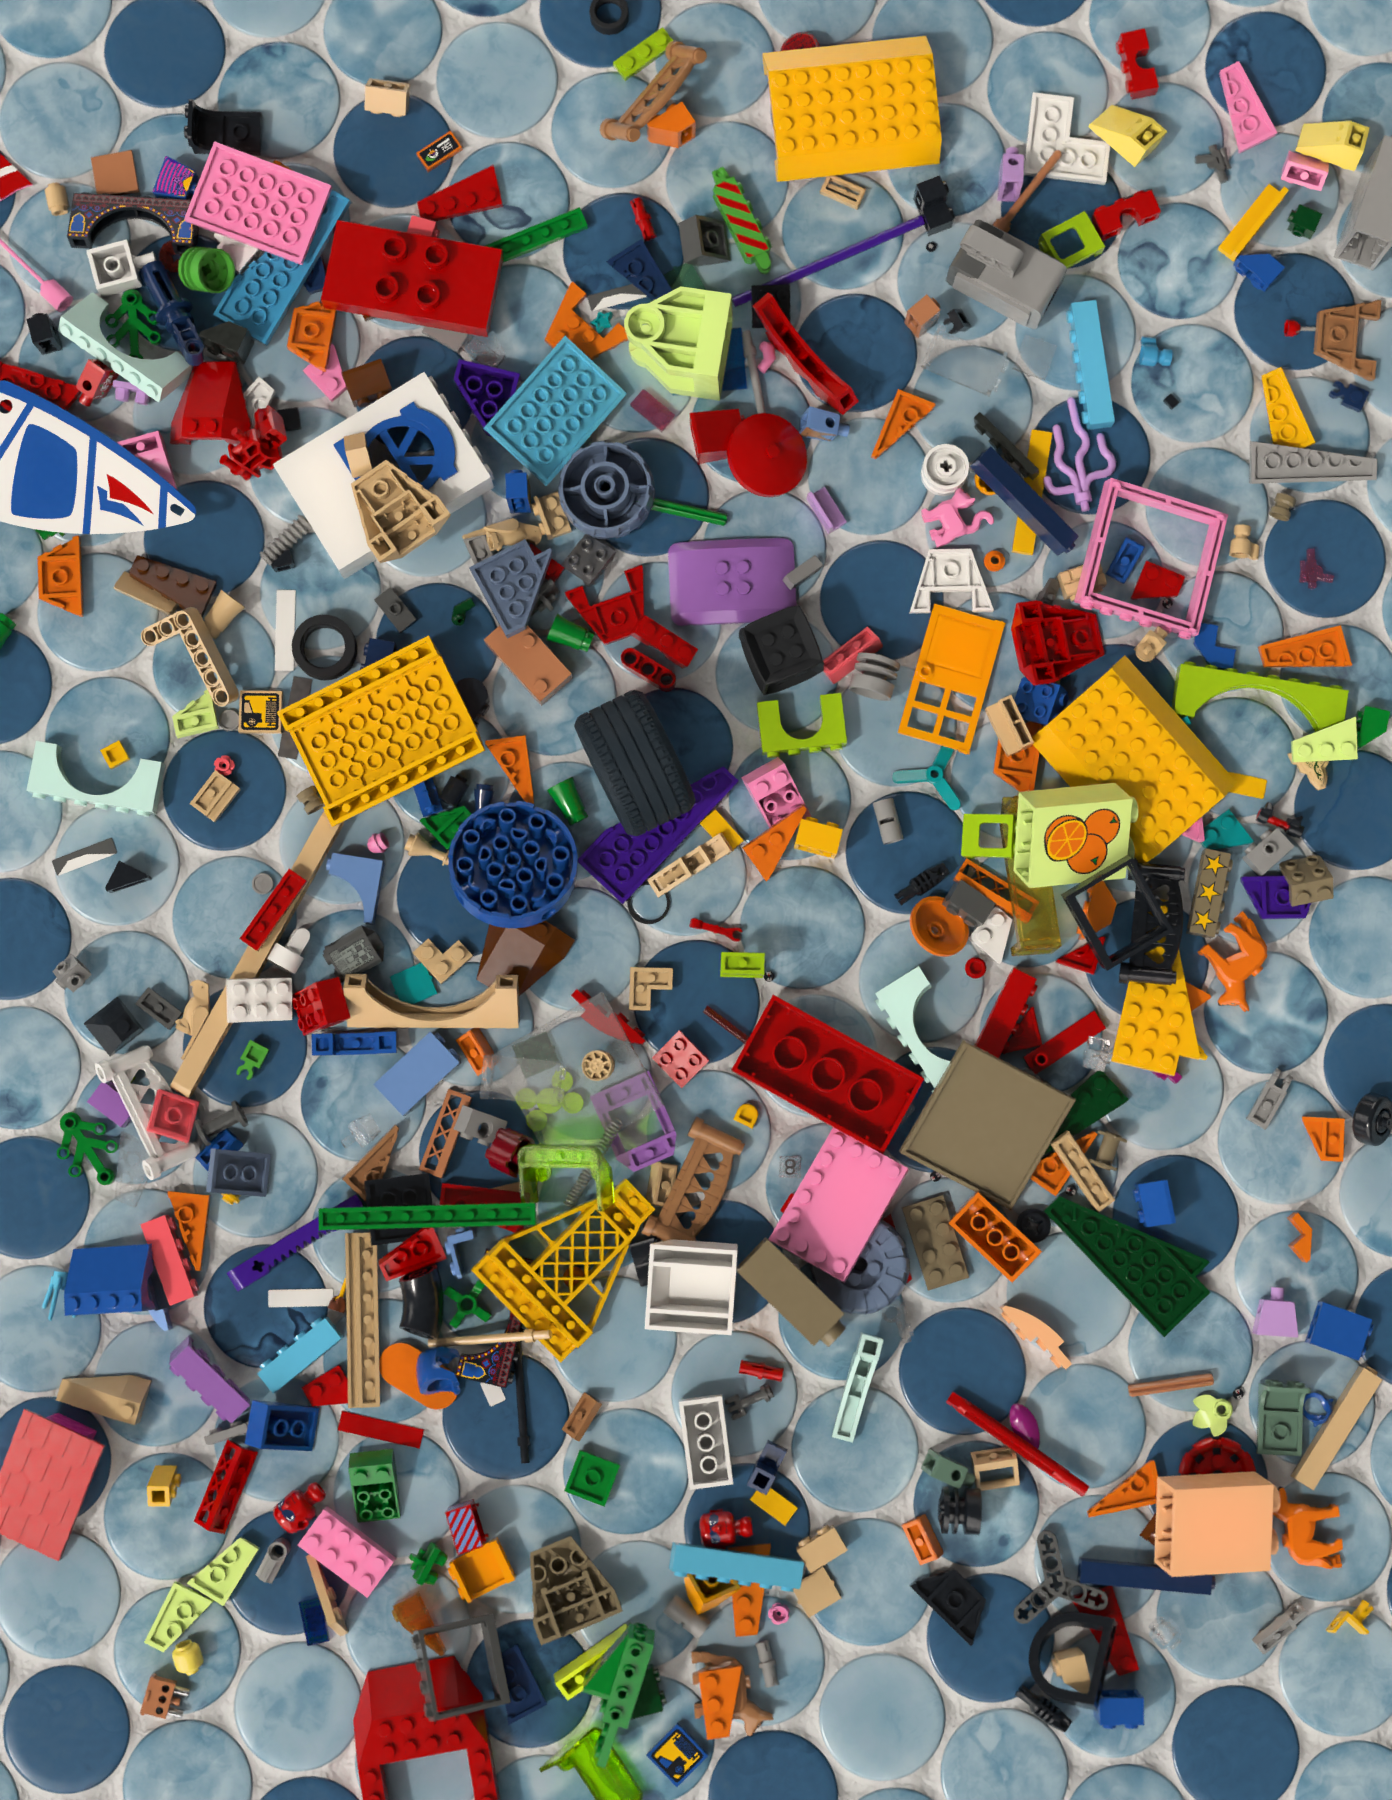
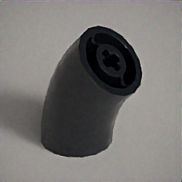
M429 1265L405 1274L399 1279L403 1299V1311L399 1328L426 1339L438 1340L444 1315V1294L437 1265Z

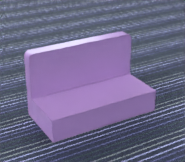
M825 487L815 493L809 492L807 494L808 503L828 534L847 523Z

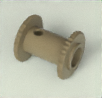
M1099 1130L1098 1133L1104 1135L1096 1160L1089 1159V1162L1093 1163L1094 1166L1109 1171H1117L1118 1168L1113 1167L1112 1164L1120 1141L1127 1143V1139L1108 1131L1103 1132Z

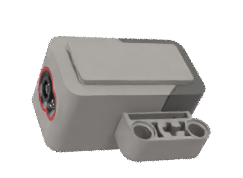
M976 220L973 225H970L960 243V249L949 267L946 281L959 292L1013 321L1031 329H1036L1062 284L1067 267L1057 259L982 220Z

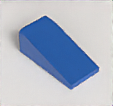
M1126 537L1106 575L1124 584L1145 547Z

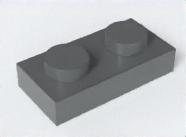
M150 987L145 990L135 1003L168 1030L172 1029L175 1021L183 1014V1012Z

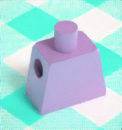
M1015 147L1007 148L1006 153L1002 156L997 201L1016 202L1020 196L1023 184L1024 156L1019 154V150Z
M1271 1287L1270 1300H1259L1253 1334L1298 1338L1295 1304L1291 1301H1284V1288Z

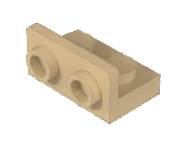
M558 491L540 498L537 496L533 497L535 503L531 504L535 516H540L541 523H538L542 536L546 534L548 540L572 532L568 519L561 507Z

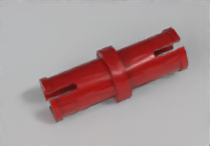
M641 197L633 199L634 202L630 201L636 217L635 223L639 225L644 241L653 240L657 235L650 221L651 216L646 211L643 199Z
M741 1360L739 1374L755 1376L760 1380L765 1378L781 1382L784 1368L768 1366L764 1362L759 1364Z

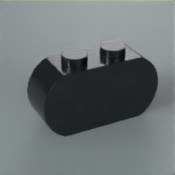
M464 678L458 681L456 687L477 728L479 717L481 715L485 716L489 710V694L481 681L475 678Z

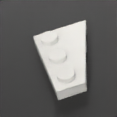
M260 377L243 393L247 403L248 416L252 423L251 429H254L256 425L255 412L258 408H266L267 405H270L276 393Z

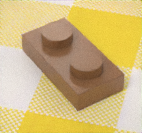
M584 1392L562 1430L580 1442L602 1404Z

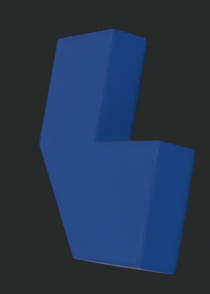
M1201 623L1199 635L1194 637L1193 645L1199 650L1208 665L1217 666L1219 670L1233 669L1236 650L1215 646L1218 625Z

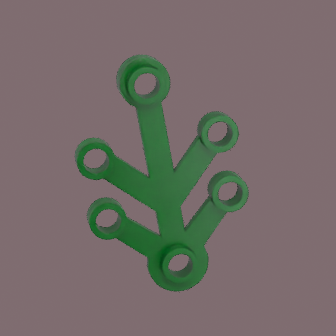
M130 289L123 293L121 297L122 305L113 314H108L105 317V323L108 327L115 328L118 326L119 320L127 312L129 318L115 334L108 335L106 340L110 343V340L115 338L116 343L111 345L117 348L120 345V341L129 332L131 354L128 356L144 359L139 353L138 330L148 338L152 345H159L162 338L157 331H152L137 318V310L147 317L151 325L158 324L156 320H150V317L156 315L157 312L151 311L142 303L143 298L137 290ZM134 296L135 300L133 302H129V297ZM111 318H115L113 324H109ZM157 335L158 339L156 341H152V336Z
M73 1112L64 1114L60 1119V1127L64 1131L61 1147L57 1150V1157L68 1159L71 1156L69 1148L72 1136L77 1140L73 1165L68 1169L69 1175L71 1177L82 1175V1162L85 1153L98 1173L97 1181L101 1185L112 1184L116 1178L115 1172L110 1168H105L93 1148L103 1149L108 1153H115L119 1149L118 1143L114 1140L103 1141L87 1138L81 1131L88 1130L93 1131L96 1135H104L107 1132L106 1124L82 1121L80 1116ZM69 1119H72L74 1122L72 1127L67 1125ZM98 1125L103 1126V1131L101 1133L97 1132ZM110 1143H114L115 1149L113 1151H110L108 1149V1145ZM62 1149L67 1150L65 1157H62L60 1154ZM74 1167H77L79 1169V1173L77 1175H74L72 1173V1169ZM103 1173L108 1174V1180L104 1181L102 1179Z

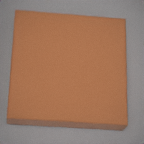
M132 150L91 157L97 194L121 196L140 192Z

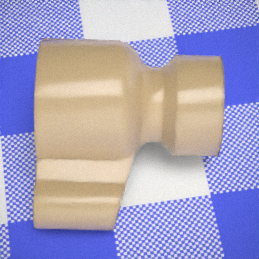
M1242 524L1234 526L1235 538L1230 542L1229 551L1231 557L1258 560L1260 546L1248 539L1251 534L1250 526Z

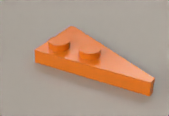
M526 735L486 740V746L524 802L535 804Z
M168 1191L167 1195L174 1208V1214L178 1220L184 1243L187 1245L191 1262L194 1265L195 1271H201L210 1195Z
M1155 1460L1148 1461L1088 1509V1517L1156 1504L1158 1474Z

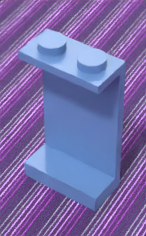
M430 1031L373 1084L402 1116H406L418 1101L450 1071L461 1064L458 1060L460 1055L453 1048L450 1050L444 1045L446 1041L438 1032L434 1035Z

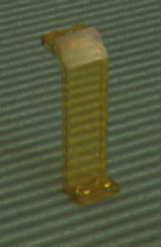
M1019 795L1002 798L1001 814L1017 816ZM999 823L1002 846L1006 848L1008 845L1009 827L1008 824ZM1004 858L1017 943L1010 948L1011 955L1025 956L1054 953L1061 947L1053 887L1029 888L1013 871L1014 860Z

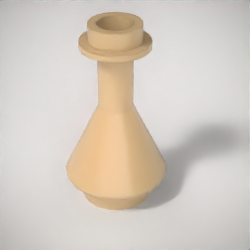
M419 832L416 836L410 834L404 848L409 851V856L430 855L442 860V866L444 864L448 865L449 850L447 853L433 848Z

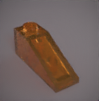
M419 1591L394 1603L392 1614L395 1621H400L402 1627L411 1634H413V1631L435 1626ZM439 1633L424 1636L425 1645L438 1655H445L447 1650Z

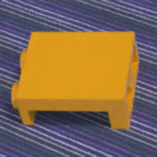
M498 1537L485 1543L482 1548L469 1551L451 1560L449 1563L450 1567L448 1568L451 1578L453 1580L456 1579L460 1586L457 1590L461 1599H466L467 1603L505 1583L508 1584L514 1581L517 1577Z

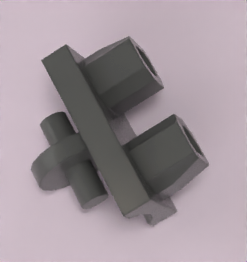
M544 578L531 616L537 611L541 613L545 608L550 612L554 610L551 603L556 600L555 596L560 591L551 579L547 580Z

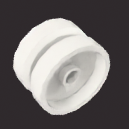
M937 445L924 458L921 469L922 483L934 495H953L955 490L961 488L966 481L969 471L968 458L963 450L955 445Z

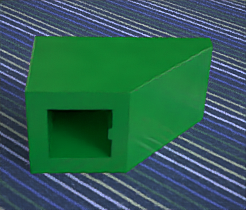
M1364 706L1360 711H1357L1355 716L1357 723V750L1386 732L1390 711L1370 706Z

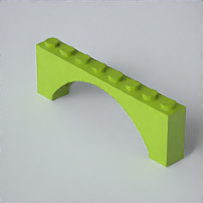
M1184 662V664H1180L1177 667L1171 708L1178 716L1180 715L1181 719L1188 716L1189 720L1195 717V711L1200 706L1219 694L1235 689L1254 688L1270 691L1291 702L1303 713L1315 732L1345 721L1349 690H1343V687L1339 685L1324 687L1319 682H1309V684L1301 683L1300 679L1289 678L1287 681L1281 680L1276 675L1262 677L1257 672H1246V674L1238 673L1237 669L1226 668L1224 671L1218 670L1217 666L1214 665L1199 667L1194 662Z

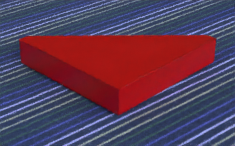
M1104 936L1099 938L1102 945L1104 944L1106 938ZM1086 944L1057 959L1056 963L1094 975L1098 960L1089 944Z
M1034 1007L1028 1009L1016 1033L1011 1036L1008 1041L1010 1045L1006 1053L1042 1045Z

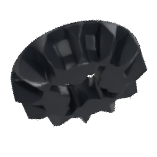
M1031 1208L1023 1211L1018 1216L1016 1227L1030 1241L1038 1243L1048 1236L1051 1223L1045 1212L1040 1209ZM1029 1217L1034 1222L1041 1221V1223H1039V1225L1036 1226V1231L1038 1234H1036V1232H1034L1033 1229L1025 1230V1228H1027V1226L1030 1225Z

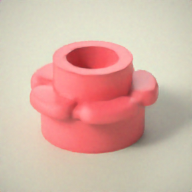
M223 755L215 760L214 770L221 775L228 776L235 768V763L229 756Z

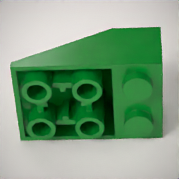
M393 1449L350 1453L348 1470L357 1523L401 1518Z

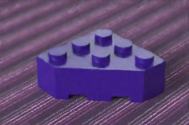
M461 359L458 360L454 376L457 389L482 429L516 392L522 381L520 373ZM483 429L484 433L487 436H491L485 429Z

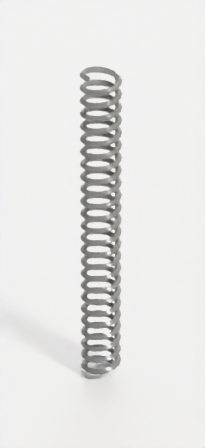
M617 1117L615 1119L621 1125L611 1120L612 1124H609V1127L606 1128L608 1131H604L603 1138H600L599 1145H596L598 1149H594L595 1152H592L593 1156H590L591 1159H588L589 1163H586L587 1166H584L585 1170H582L583 1173H580L578 1180L573 1184L574 1187H571L570 1194H567L566 1201H563L566 1206L575 1207V1204L578 1202L577 1200L582 1195L581 1193L586 1189L585 1186L590 1182L589 1179H592L610 1144L615 1139L614 1137L619 1133L618 1130L621 1129L623 1123Z

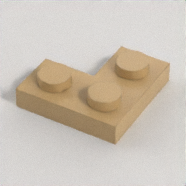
M429 938L412 952L441 985L473 957L459 940L443 954Z
M630 967L629 1010L650 1011L651 990H672L673 968Z

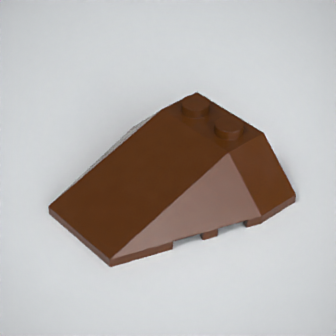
M547 921L524 928H502L489 924L476 980L490 987L496 980V975H518L520 996L566 957L575 940Z

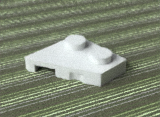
M995 906L984 924L977 927L968 939L999 965L1002 962L1012 919L998 906Z

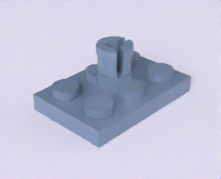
M211 1148L206 1192L266 1197L271 1154Z

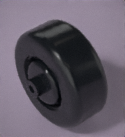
M1368 1093L1360 1099L1354 1111L1352 1121L1353 1134L1357 1141L1372 1146H1379L1386 1141L1392 1130V1100L1389 1097Z

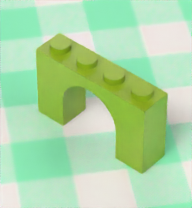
M841 693L820 695L822 725L814 736L807 739L793 738L784 731L780 721L778 700L757 702L762 755H767V758H776L780 756V753H788L789 756H794L806 750H809V753H819L824 748H830V751L842 750L843 746L847 745Z

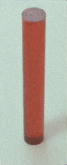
M709 1006L704 1009V1014L746 1044L749 1036Z

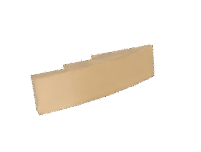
M719 833L703 845L680 857L647 879V881L659 898L732 852L733 849L723 833Z

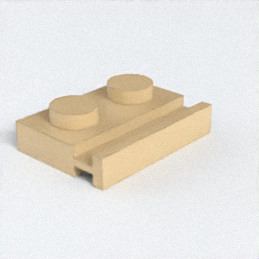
M215 770L190 802V805L216 823L241 789Z

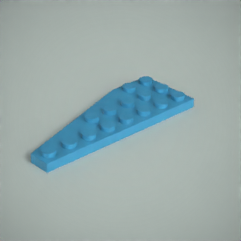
M332 190L303 265L265 252L257 261L249 264L247 270L242 274L239 273L234 278L213 315L224 322L230 321L248 329L252 338L268 346L334 234L337 220H342L351 205V200Z

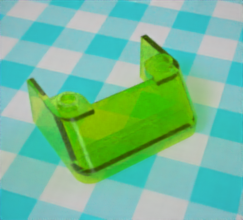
M528 1144L518 1151L521 1203L539 1202L537 1182L548 1180L552 1175V1168H590L591 1176L596 1181L598 1211H603L614 1204L612 1168L596 1146Z
M598 1727L587 1730L565 1745L539 1768L540 1772H543L556 1765L562 1771H569L574 1767L595 1800L643 1799L641 1788L613 1746L606 1767L597 1766V1757L594 1756L595 1745L598 1736L602 1732Z

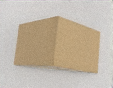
M365 433L344 436L345 453L352 477H361L373 469Z

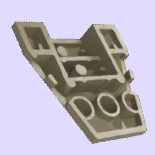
M572 1536L530 1553L531 1581L533 1586L532 1603L534 1609L533 1625L541 1645L570 1635L623 1612L615 1589L591 1562Z

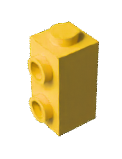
M155 1465L147 1485L148 1506H170L173 1498H176L177 1487L181 1485V1474L177 1473V1465Z

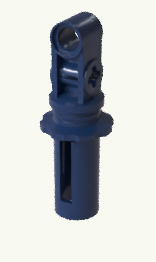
M161 261L147 263L141 268L140 274L158 308L155 315L156 322L159 325H164L167 332L173 334L177 346L189 365L198 366L204 361V346L193 324L194 318L190 314L193 309L192 303L186 298H180ZM159 282H160V284H161V286H162V288H163V290H164L166 296L168 297L169 302H167V300H166V298H165V296H164V294H163V292H162V290H161V288H160V286H159V284H158Z

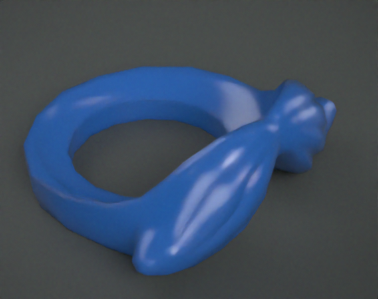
M1317 1392L1305 1395L1303 1416L1312 1421L1314 1427L1325 1423L1333 1411V1399H1326ZM1311 1397L1318 1398L1327 1414L1325 1416L1308 1414L1304 1408L1306 1400Z

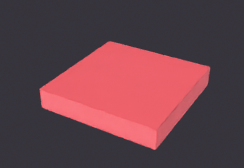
M158 1089L146 1131L188 1143L200 1101Z

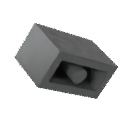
M963 880L953 884L942 902V905L946 907L949 913L958 915L964 919L963 922L966 925L975 928L984 924L996 904Z

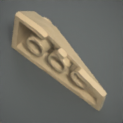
M134 1375L66 1378L61 1381L56 1400L114 1420L136 1425L140 1423L152 1380Z

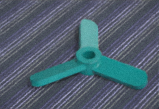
M941 746L932 766L928 769L895 771L892 774V780L897 784L929 782L934 785L951 810H959L961 808L960 799L943 776V772L954 749ZM936 772L938 777L933 778L931 773Z

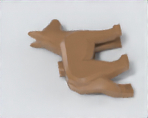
M691 1651L692 1664L701 1662L706 1665V1667L698 1671L742 1665L735 1657L715 1655L706 1651ZM742 1665L732 1719L743 1720L746 1735L751 1737L763 1720H774L772 1713L762 1710L755 1703L747 1699L746 1689L750 1688V1675H745L744 1666ZM698 1671L692 1673L693 1685L699 1683ZM702 1703L694 1704L695 1719H698L704 1715Z

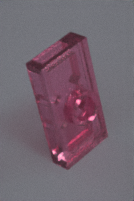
M644 389L630 403V407L660 432H663L675 418V414Z

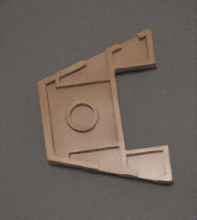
M1381 300L1319 311L1316 319L1314 354L1368 381L1375 380L1376 361L1356 358L1359 319L1378 321L1380 319Z

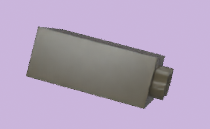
M766 1237L736 1267L737 1272L813 1346L821 1340L829 1347L846 1329L839 1321L844 1313Z

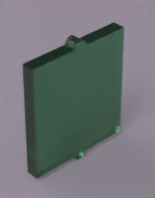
M683 264L679 267L674 266L673 270L663 274L672 290L680 286L706 290L693 265Z

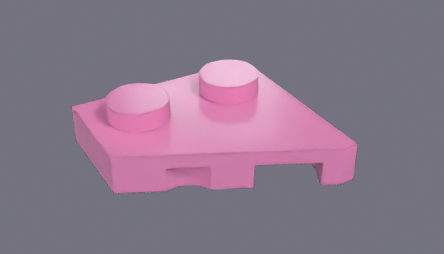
M331 344L326 372L319 370L311 364L303 370L331 402L347 389L341 374L342 368L337 351L333 344Z

